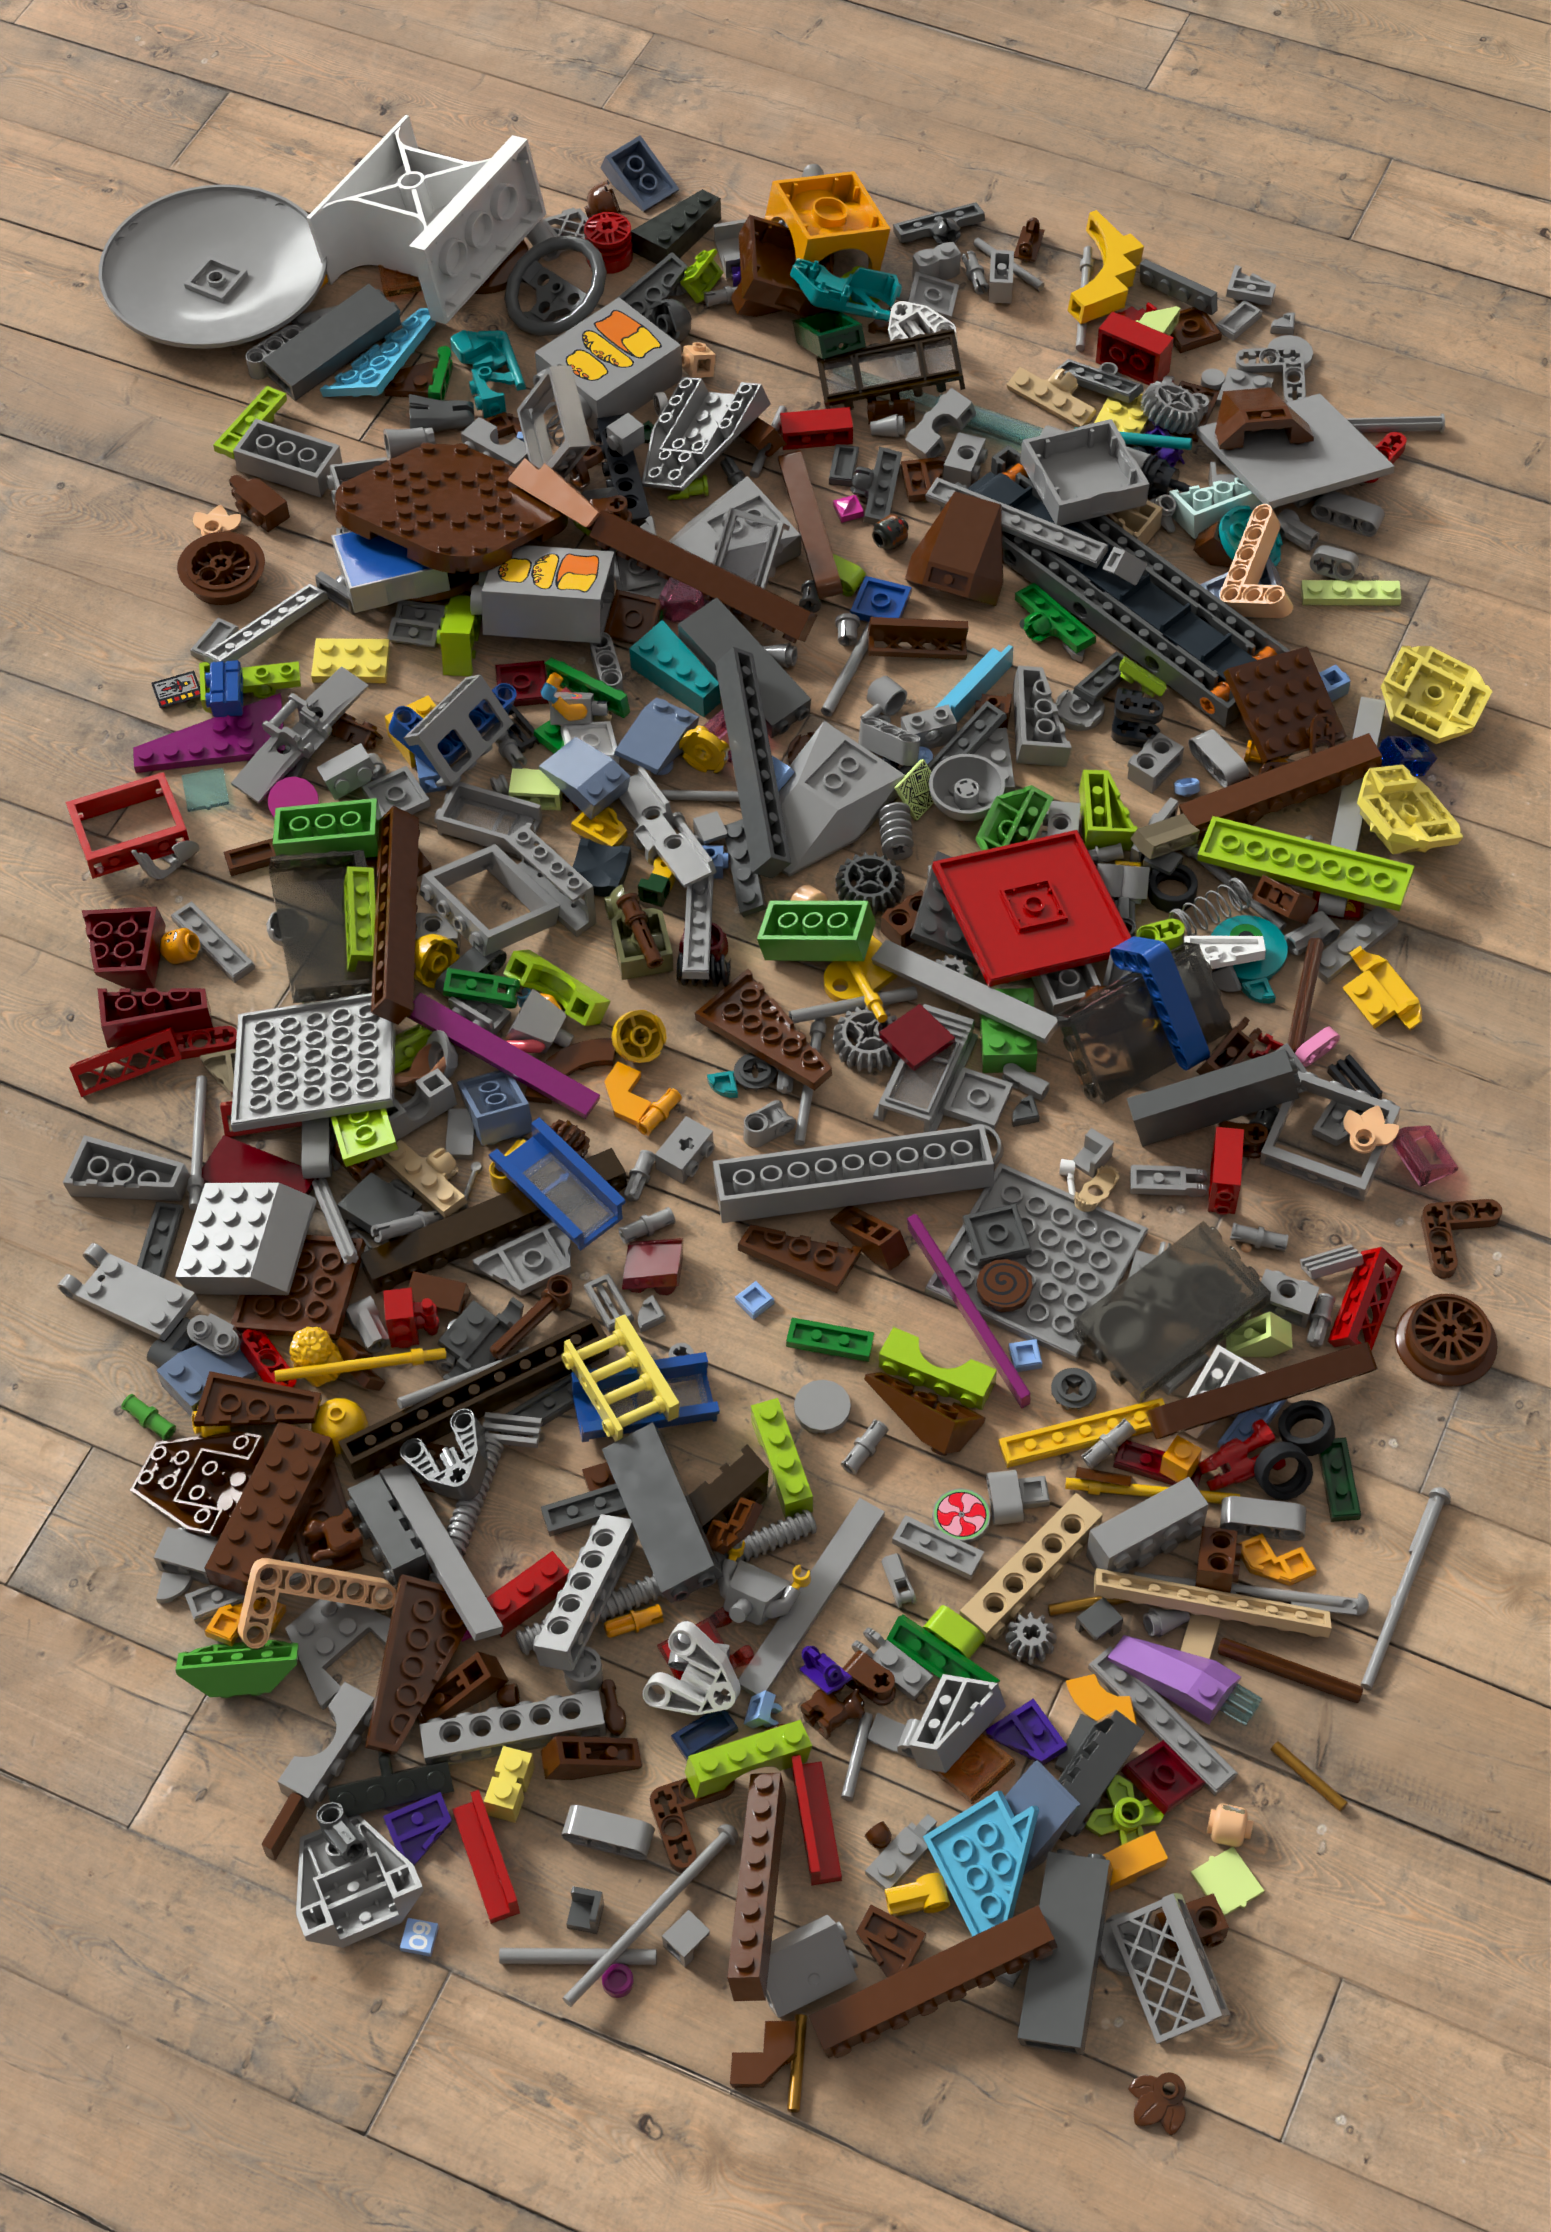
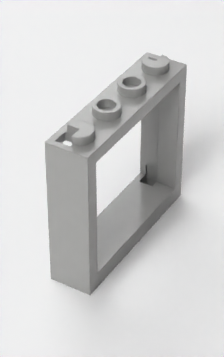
M557 364L546 370L518 407L517 413L529 461L539 469L545 463L565 479L591 447V442L572 366ZM555 396L565 441L553 455L542 412Z
M496 844L423 874L419 893L484 957L556 925L561 906ZM487 869L531 912L489 930L445 887Z
M1298 1071L1302 1086L1297 1088L1298 1092L1302 1089L1364 1112L1372 1107L1379 1106L1384 1119H1386L1385 1124H1397L1400 1106H1397L1394 1102L1371 1097L1362 1090L1354 1091L1336 1081L1329 1082L1320 1079L1311 1072L1303 1073ZM1295 1100L1282 1103L1261 1151L1260 1164L1364 1201L1388 1145L1376 1146L1371 1153L1361 1178L1275 1147Z

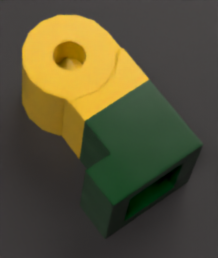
M659 856L654 860V869L649 879L641 878L638 884L639 901L663 907L676 877Z

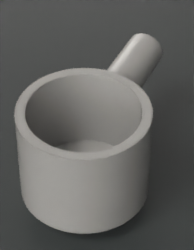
M888 676L874 680L869 686L867 701L873 707L860 718L877 717L880 713L889 717L893 716L904 705L907 699V691Z

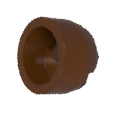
M516 1683L503 1685L497 1691V1701L502 1707H513L520 1702L519 1688Z
M882 1821L873 1826L864 1837L874 1848L882 1849L888 1846L892 1834L885 1822Z

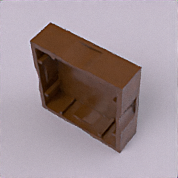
M749 214L739 232L742 298L803 317L827 311L828 309L813 306L800 289L799 284L790 277L792 267L796 262V255L789 228ZM833 253L819 262V265L824 266L831 274H833L834 265Z

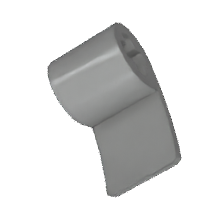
M877 1713L869 1732L868 1740L884 1749L915 1759L909 1744L921 1720L909 1719L906 1725Z

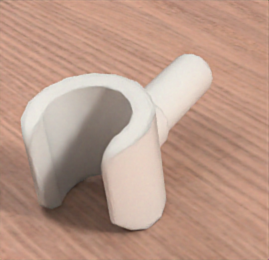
M1061 1159L1059 1175L1068 1176L1069 1193L1075 1196V1162Z

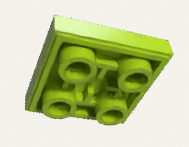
M1124 656L1119 666L1120 676L1131 684L1134 681L1142 685L1141 690L1153 698L1155 695L1162 696L1166 690V683Z

